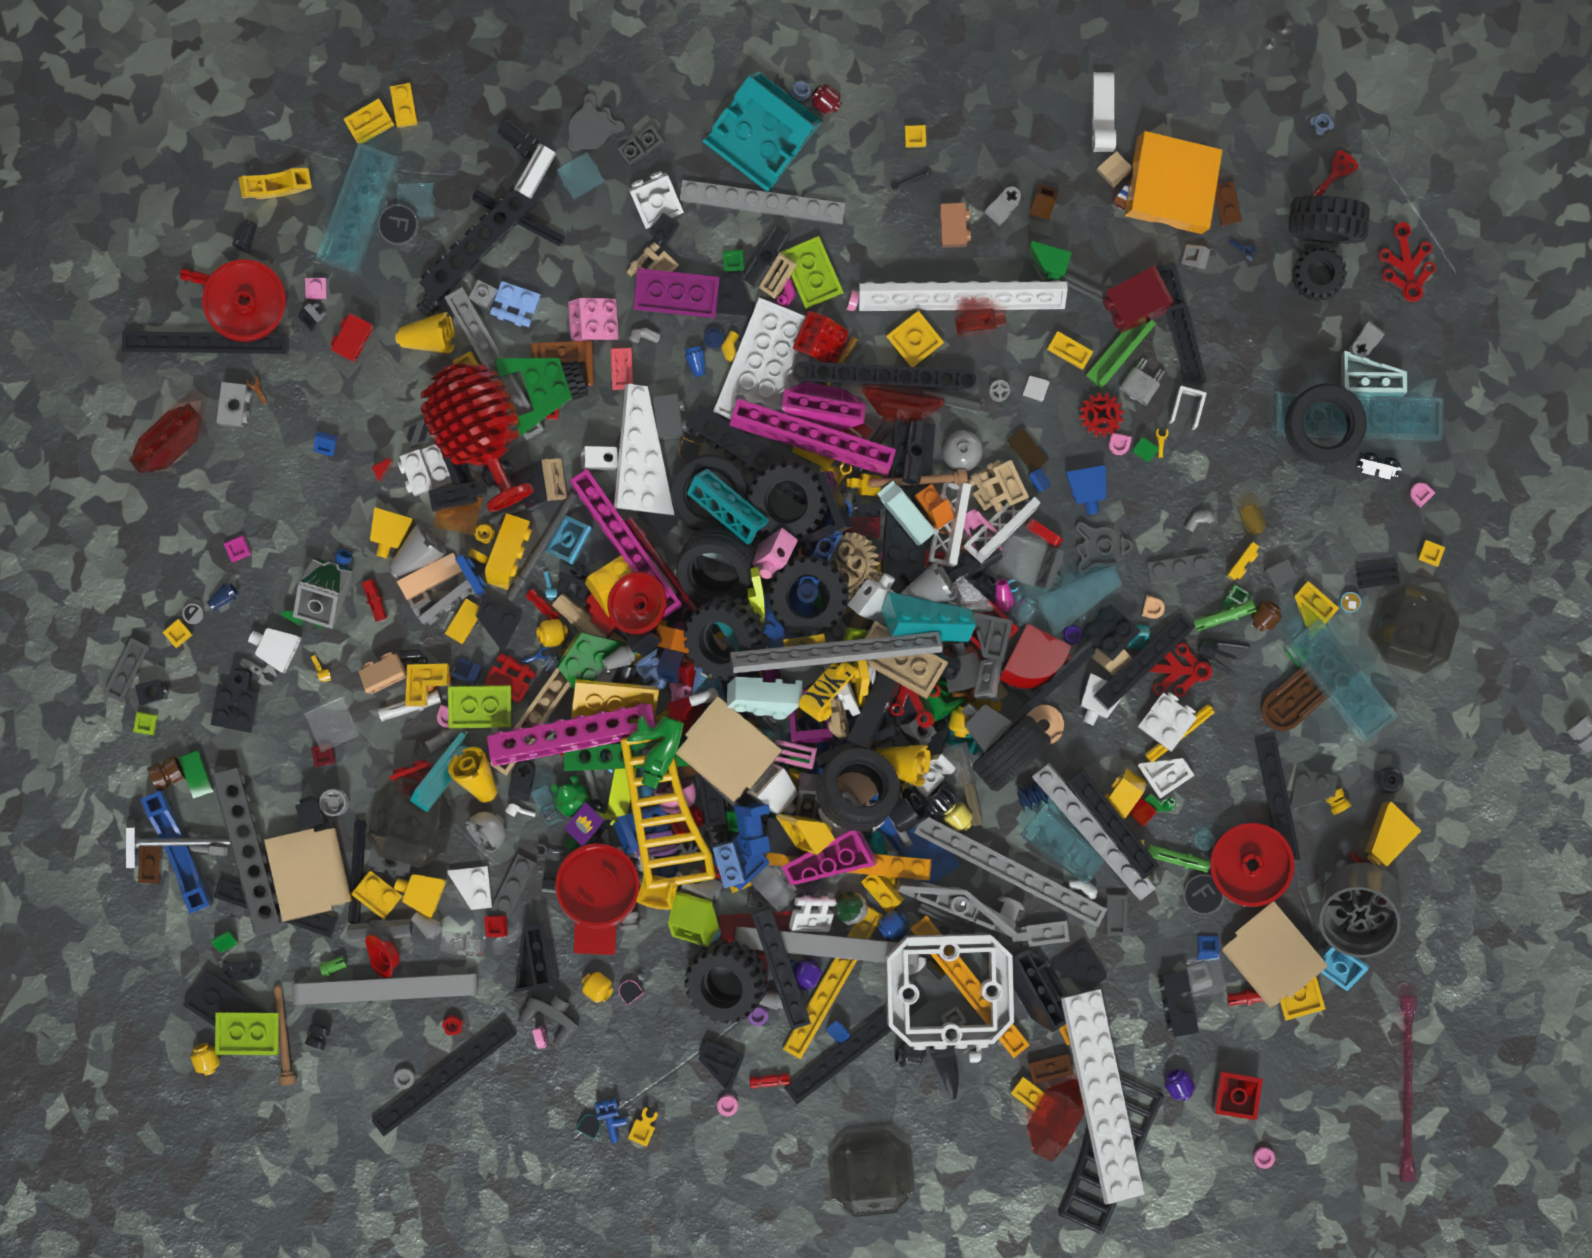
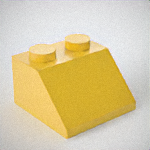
M622 555L589 575L585 582L608 617L607 603L612 587L620 578L633 573Z
M778 814L776 816L797 849L818 855L835 840L831 834L832 829L826 822H820L803 816Z

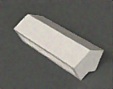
M539 143L514 189L531 199L556 153Z

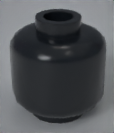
M499 459L510 482L512 479L510 472L513 469L506 460L502 462ZM485 465L482 469L483 474H481L483 480L489 488L499 489L488 465Z
M1394 767L1382 768L1375 776L1376 787L1381 792L1387 794L1398 792L1404 783L1403 774Z
M905 1041L900 1042L899 1046L895 1047V1061L902 1068H919L922 1062L926 1060V1049L914 1050Z

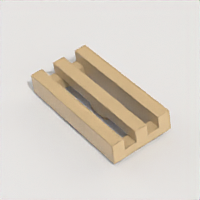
M779 253L758 288L772 298L777 299L798 264L791 261L783 253ZM783 260L784 262L782 266L780 267L779 271L774 276V279L772 280L771 284L767 288V283L771 279L780 262ZM788 264H789V267L787 268V270H786V272L784 273L783 277H782L781 280L779 281L780 277L782 276L783 272L785 271L786 267H787ZM779 281V283H778V285L776 286L775 290L772 292V290L774 289L775 285H776L777 282Z
M561 458L542 460L547 500L567 499Z

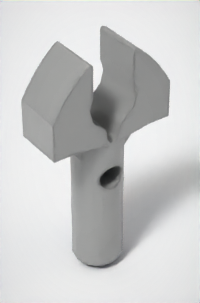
M242 658L240 661V665L258 675V683L262 685L274 684L267 680L263 673L270 672L278 677L276 669L269 664L262 668L246 658Z
M189 846V850L192 852L227 856L228 847Z

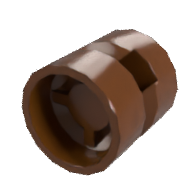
M175 755L165 759L162 765L156 763L147 768L150 779L157 791L169 788L170 783L177 784L186 780L181 764Z

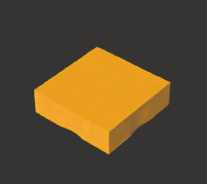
M1144 131L1136 140L1132 164L1133 176L1128 189L1124 216L1148 222H1160L1177 229L1203 234L1209 230L1222 150Z

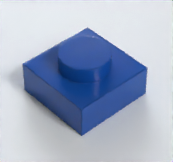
M317 431L313 451L333 457L336 452L337 436Z

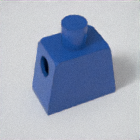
M1105 465L1066 472L1065 477L1075 504H1085L1087 515L1098 514L1097 501L1106 499Z

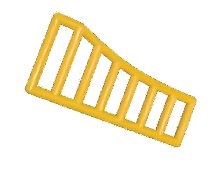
M629 737L622 738L621 747L645 887L651 890L669 887L671 881L675 882L676 885L714 879L715 870L712 854L690 813L679 780L675 758H673L668 768L669 772L663 776V781H659H671L674 793L639 798L637 786L644 785L641 783L643 777L635 778L633 766L644 764L647 755L632 757L630 745L662 740L663 737L639 742H627ZM677 801L682 812L642 819L640 807ZM686 821L691 831L689 833L646 840L644 827ZM695 840L701 852L649 860L647 848ZM700 860L705 861L706 872L653 881L651 868Z

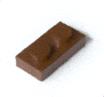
M1234 182L1217 185L1215 201L1221 227L1241 223L1242 217Z
M140 846L138 883L160 884L162 846Z
M1069 1053L1028 1063L1033 1084L1074 1074Z

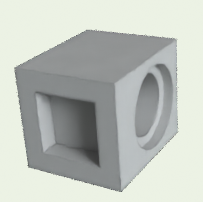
M478 280L469 299L471 302L490 310L498 291L494 287Z

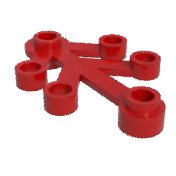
M1400 222L1394 227L1393 233L1399 239L1403 262L1392 255L1389 249H1382L1378 254V258L1380 261L1388 262L1403 272L1406 282L1396 276L1392 269H1386L1382 273V279L1385 282H1392L1402 289L1403 297L1407 301L1416 302L1423 296L1422 285L1429 275L1433 274L1436 270L1434 263H1425L1422 267L1423 272L1415 281L1414 271L1423 258L1431 252L1432 245L1429 242L1421 243L1418 248L1419 251L1411 260L1407 238L1411 233V227L1405 222ZM1399 228L1404 229V235L1398 233ZM1423 245L1428 246L1429 250L1427 252L1422 250ZM1382 252L1388 253L1387 259L1381 256ZM1426 265L1432 266V272L1426 271ZM1386 272H1390L1392 274L1391 279H1387L1385 277ZM1410 289H1414L1416 291V294L1414 296L1409 294Z
M1178 644L1176 646V653L1184 656L1192 667L1183 666L1170 652L1164 657L1170 665L1157 664L1150 671L1153 673L1170 674L1161 683L1153 686V693L1160 696L1182 674L1191 675L1182 685H1176L1173 689L1175 696H1184L1186 690L1197 681H1207L1211 677L1212 668L1210 664L1205 661H1198L1189 651L1186 644ZM1180 646H1184L1186 648L1185 653L1182 654L1179 652L1178 649ZM1199 668L1205 669L1204 675L1198 674ZM1159 685L1163 688L1162 693L1155 691L1156 686ZM1177 687L1183 688L1181 695L1176 693Z
M902 685L896 703L890 708L891 713L895 716H901L904 713L907 695H909L918 714L916 717L918 725L923 728H930L935 721L933 714L925 710L917 693ZM937 685L934 686L937 688V693L934 695L930 693L929 696L935 698L941 694V689ZM896 706H899L900 712L896 714L894 709ZM926 715L928 719L923 723L921 718Z

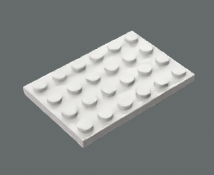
M762 298L758 299L713 411L715 414L731 420L737 399L787 414L782 409L784 390L804 383L793 378V367L802 361L820 362L810 355L792 349L806 316ZM800 366L796 369V373L800 377H805L807 370Z

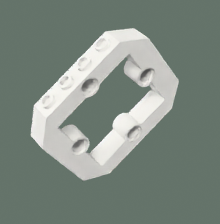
M989 933L905 936L885 957L887 1025L910 1047H913L914 1050H925L926 1046H934V1049H947V1045H955L957 1049L968 1048V1045H976V1048H987L988 1044H994L1014 1023L1012 955ZM946 945H953L954 951L951 955L944 954L943 949ZM989 952L990 979L982 982L980 994L990 1002L991 1025L957 1026L953 1022H947L942 1026L910 1027L909 1005L914 1004L918 1000L919 990L913 983L909 982L908 954L938 953L945 961H954L960 953ZM990 985L996 987V992L992 996L986 994V989ZM912 988V997L904 998V989ZM950 1028L955 1029V1036L951 1039L946 1038V1031Z

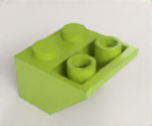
M676 891L668 920L672 937L705 947L709 946L720 930L712 902L688 893Z

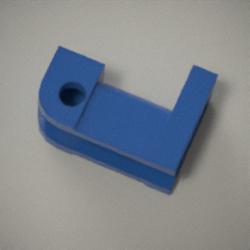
M749 801V807L738 804L734 805L740 837L739 843L743 853L754 856L770 852L769 838L763 835L761 815L770 813L769 805L755 801Z
M658 806L641 810L642 819L666 815L665 811ZM633 813L618 817V822L613 823L624 853L627 856L634 854L639 847L635 838L637 834ZM667 823L644 827L645 834L667 831L671 825Z

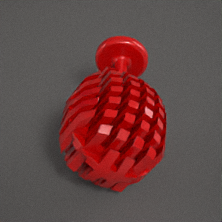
M465 363L452 364L441 369L431 379L435 380L434 383L429 385L428 389H424L421 392V399L428 398V401H424L422 407H420L422 415H425L424 422L427 427L430 426L428 431L431 437L435 438L434 443L437 448H442L441 454L445 458L453 457L451 461L455 465L463 463L475 464L474 466L488 465L501 493L487 502V509L489 512L504 509L521 501L534 491L530 483H523L512 487L499 461L509 450L505 449L506 446L519 436V430L511 431V428L516 427L518 422H520L518 414H514L516 411L513 402H510L511 397L508 391L504 390L506 387L502 380L497 379L499 375L495 371H488L489 368L484 364L470 366Z

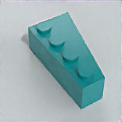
M888 592L881 608L890 636L939 632L941 641L969 642L976 626L971 609Z

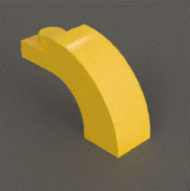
M290 168L275 174L241 176L238 178L242 198H275L303 192L312 188L308 168Z

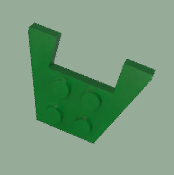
M559 358L494 359L500 378L519 371L522 373L534 411L518 416L520 422H518L516 427L519 430L520 436L527 433L544 418L572 399Z
M579 631L556 664V667L574 689L575 679L595 681L604 668L602 660L619 647L627 646V643Z

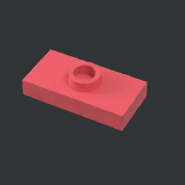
M611 348L612 390H625V384H633L632 348Z

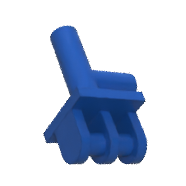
M615 1097L610 1101L605 1099L601 1103L596 1101L595 1107L598 1120L605 1118L611 1143L619 1142L616 1127L628 1125L627 1117L613 1118V1116L619 1115Z

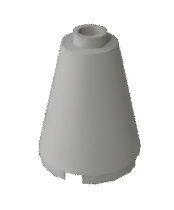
M418 523L413 527L389 564L391 568L390 573L395 578L402 579L438 560L446 553L443 543L438 537L435 539L431 535L433 532L425 525Z
M938 562L932 563L900 593L901 595L939 603L951 601L957 597L956 591L951 592L950 587L953 584L943 567H938Z

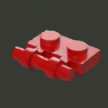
M500 653L497 661L503 663L502 668L499 669L493 665L483 684L511 685V699L521 703L530 687L529 684L523 682L525 677L534 679L537 672L530 669L529 665H522L515 661L514 657L510 655L507 657ZM509 668L520 672L517 678L507 673Z

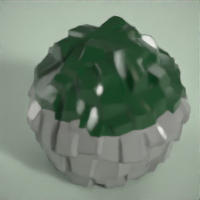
M854 891L841 894L834 907L839 919L847 925L859 923L868 912L865 898L859 892Z

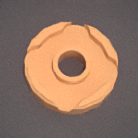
M1038 705L1027 714L1037 723L1041 719L1049 722V728L1045 733L1050 736V744L1055 743L1061 737L1064 730V720L1056 708L1049 705Z

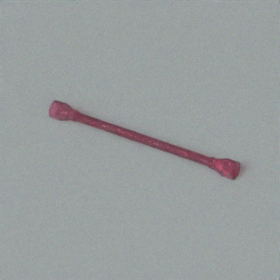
M1400 997V1008L1403 1013V1021L1406 1023L1404 1024L1405 1155L1400 1168V1181L1416 1182V1168L1413 1163L1411 1150V1106H1413V1099H1411L1413 1098V1091H1411L1413 1090V1083L1411 1082H1413L1412 1021H1414V1014L1417 1009V997Z

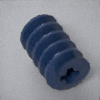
M1033 781V788L1029 784H1025V791L1021 787L1017 788V797L1024 813L1025 806L1033 810V803L1038 808L1040 807L1041 800L1046 805L1048 804L1049 796L1036 781Z

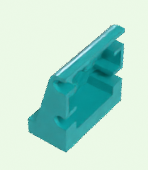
M758 71L747 77L735 94L733 102L726 107L712 127V132L702 142L768 192L811 136L815 134L823 120Z

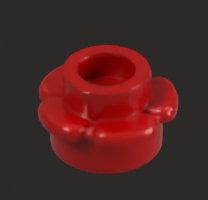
M455 1015L448 1016L442 1023V1027L447 1035H458L462 1031L461 1026L463 1022Z

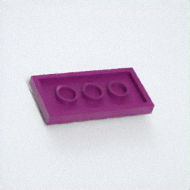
M637 268L633 310L715 318L719 277Z

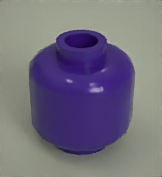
M807 958L806 961L801 960L797 962L794 974L800 989L809 991V989L817 986L822 975V970L818 967L819 963L817 961Z
M1174 1069L1166 1075L1164 1085L1172 1099L1185 1101L1191 1098L1195 1084L1187 1071Z

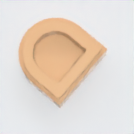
M1146 596L1141 616L1152 619L1159 618L1164 613V603L1158 598Z

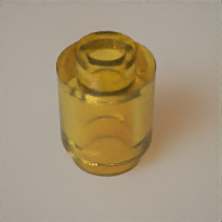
M1252 504L1240 510V518L1248 534L1253 533L1255 536L1265 531L1264 526L1267 524L1259 507L1256 508L1255 504Z

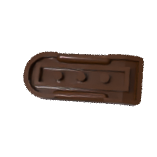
M1328 642L1266 696L1261 707L1263 720L1269 727L1278 731H1287L1295 728L1335 691L1356 674V668L1333 642Z

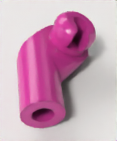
M791 276L784 286V291L777 297V303L783 307L790 305L796 295Z

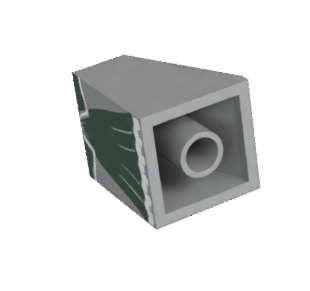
M313 558L298 584L293 617L333 629L349 590L353 569Z

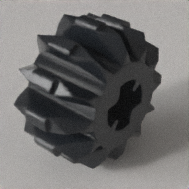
M948 782L940 784L927 797L929 803L926 806L927 810L931 809V814L935 817L941 816L953 808L959 799V794Z

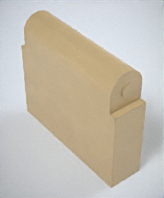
M717 696L686 733L688 739L680 746L676 754L730 800L735 802L747 787L752 789L782 753L783 749L739 712L732 708H727V702L720 696Z
M335 828L324 829L315 832V829H309L264 840L283 922L332 911V906L343 905L352 901Z
M1274 901L1236 931V938L1231 940L1222 949L1224 954L1270 1008L1277 1005L1285 996L1290 999L1328 967L1326 962Z

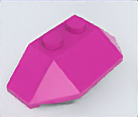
M804 382L784 390L782 409L790 416L837 431H843L864 423L866 404L862 401L860 402L846 389Z

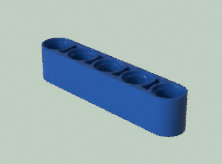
M843 498L848 515L850 517L852 513V505L850 502ZM829 505L824 519L819 524L817 530L834 522ZM842 532L814 542L813 549H807L804 557L813 556L829 561ZM826 541V547L820 550V543ZM807 576L794 582L798 588L804 579L809 578V582H812L817 587L820 580Z

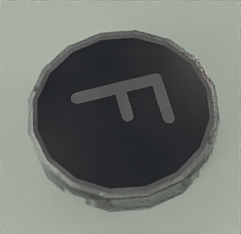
M393 204L386 207L380 213L378 231L386 242L393 245H405L416 237L419 230V220L410 207L402 204Z
M1197 874L1191 877L1185 883L1183 889V900L1186 907L1199 915H1209L1216 912L1224 900V895L1215 886L1212 876L1209 874Z

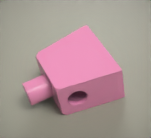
M779 529L757 545L753 566L759 567L760 576L765 579L771 578L772 574L787 564L797 543V539L785 529Z

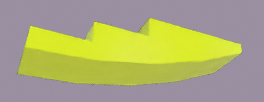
M759 567L750 569L754 587L747 589L750 605L754 607L753 611L760 614V621L763 623L765 619L763 587Z
M615 769L607 809L615 816V819L610 825L618 822V817L628 815L631 799L625 769Z

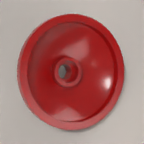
M644 572L627 574L620 578L610 591L607 603L609 617L617 628L626 633H646L657 626L663 618L667 607V596L663 585L654 576ZM645 603V607L641 609V604Z

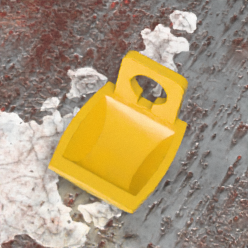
M652 875L653 881L666 879L665 877ZM643 876L637 903L651 908L672 910L678 885L671 881L669 887L648 890L645 887Z

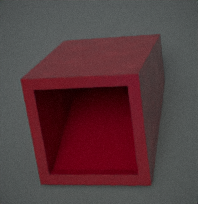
M1155 265L1107 290L1103 296V305L1106 310L1110 311L1113 325L1119 329L1120 333L1151 321V319L1154 320L1164 316L1174 302Z

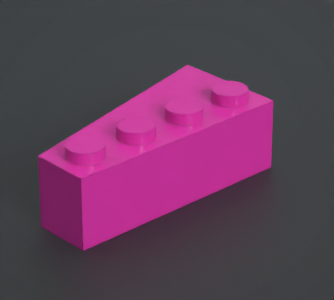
M854 830L836 837L818 855L807 852L783 865L782 869L792 886L875 866L878 862L862 832Z

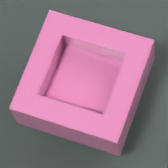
M305 278L306 300L327 299L326 278Z

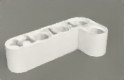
M1093 72L1092 151L1114 152L1116 147V130H1114V72Z

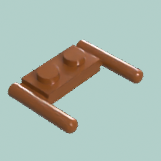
M592 341L531 343V358H559L561 363H569L575 360L578 363L585 362L586 385L589 387L594 385Z

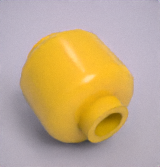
M559 619L542 621L539 627L536 628L538 642L542 643L545 647L562 645L565 637H568L567 626L563 625Z
M958 706V709H953L951 712L948 727L954 731L955 736L966 738V735L969 733L965 728V724L969 719L962 713L965 706Z
M600 972L588 973L582 980V992L596 1003L605 1002L613 992L612 981Z
M201 1043L195 1046L190 1054L195 1071L197 1073H204V1075L216 1072V1068L221 1062L219 1056L215 1055V1046L208 1043Z

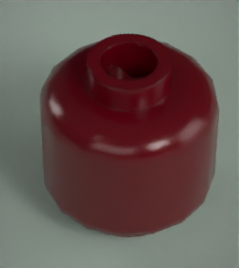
M828 84L818 85L810 97L812 105L825 115L830 114L832 111L836 113L842 105V102H840V92Z

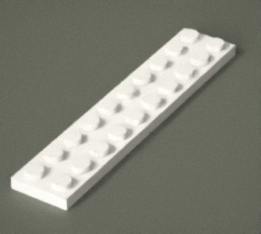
M1037 280L1031 282L990 281L989 283H979L977 281H970L968 283H958L955 281L937 283L931 281L927 283L887 282L875 284L867 282L860 284L859 311L1065 309L1068 288L1067 282L1059 280L1051 282H1040Z
M1101 989L1061 998L1104 1204H1112L1144 1195Z

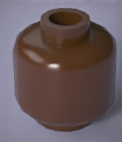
M1270 600L1260 602L1256 607L1257 612L1251 614V618L1254 621L1252 625L1261 632L1264 629L1272 631L1282 619L1281 608Z

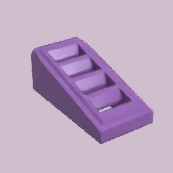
M672 830L646 834L645 837L647 840L671 836L673 832ZM676 843L668 844L665 847L662 845L659 848H647L648 855L650 857L675 854L677 850ZM639 847L636 850L637 857H640Z

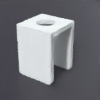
M1180 386L1176 393L1169 423L1172 424L1175 420L1181 394H1188L1200 398L1191 428L1195 430L1199 423L1207 393Z

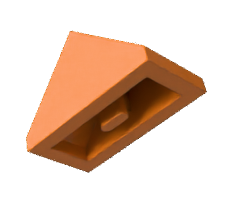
M658 625L657 632L662 642L657 646L684 653L689 652L688 648L684 646V641L687 638L683 636V630Z

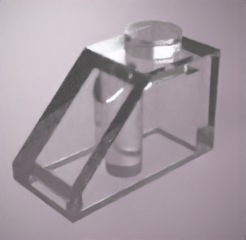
M963 576L959 577L953 583V586L950 587L951 592L956 591L957 597L947 601L949 605L971 609L972 613L987 612L994 609L991 603Z
M442 930L438 951L464 956L484 957L486 936Z

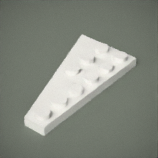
M625 384L614 508L674 515L648 386Z

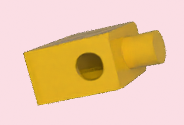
M375 507L370 541L379 544L376 556L387 559L391 548L399 550L414 523V519Z
M412 874L409 881L398 877L394 889L405 893L402 899L403 903L432 918L447 880Z

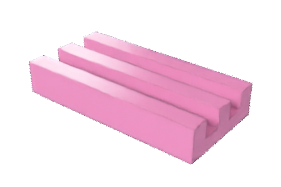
M776 739L775 743L778 746L781 745L812 752L811 756L783 750L781 753L810 760L809 763L777 757L776 762L808 769L813 768L817 748Z

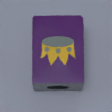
M594 799L582 805L566 825L565 830L581 846H585L589 840L595 843L615 819V816L598 799Z

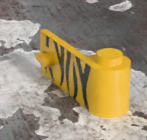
M847 662L832 663L801 697L799 708L819 722L827 720L832 713L830 701L858 672L857 669Z

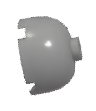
M965 430L955 431L945 439L942 446V458L952 470L966 469V471H969L981 461L983 454L982 443L972 432Z
M483 811L471 816L465 822V824H469L466 826L469 834L478 844L482 842L486 845L484 850L493 853L504 842L506 830L503 824L505 822L500 815Z

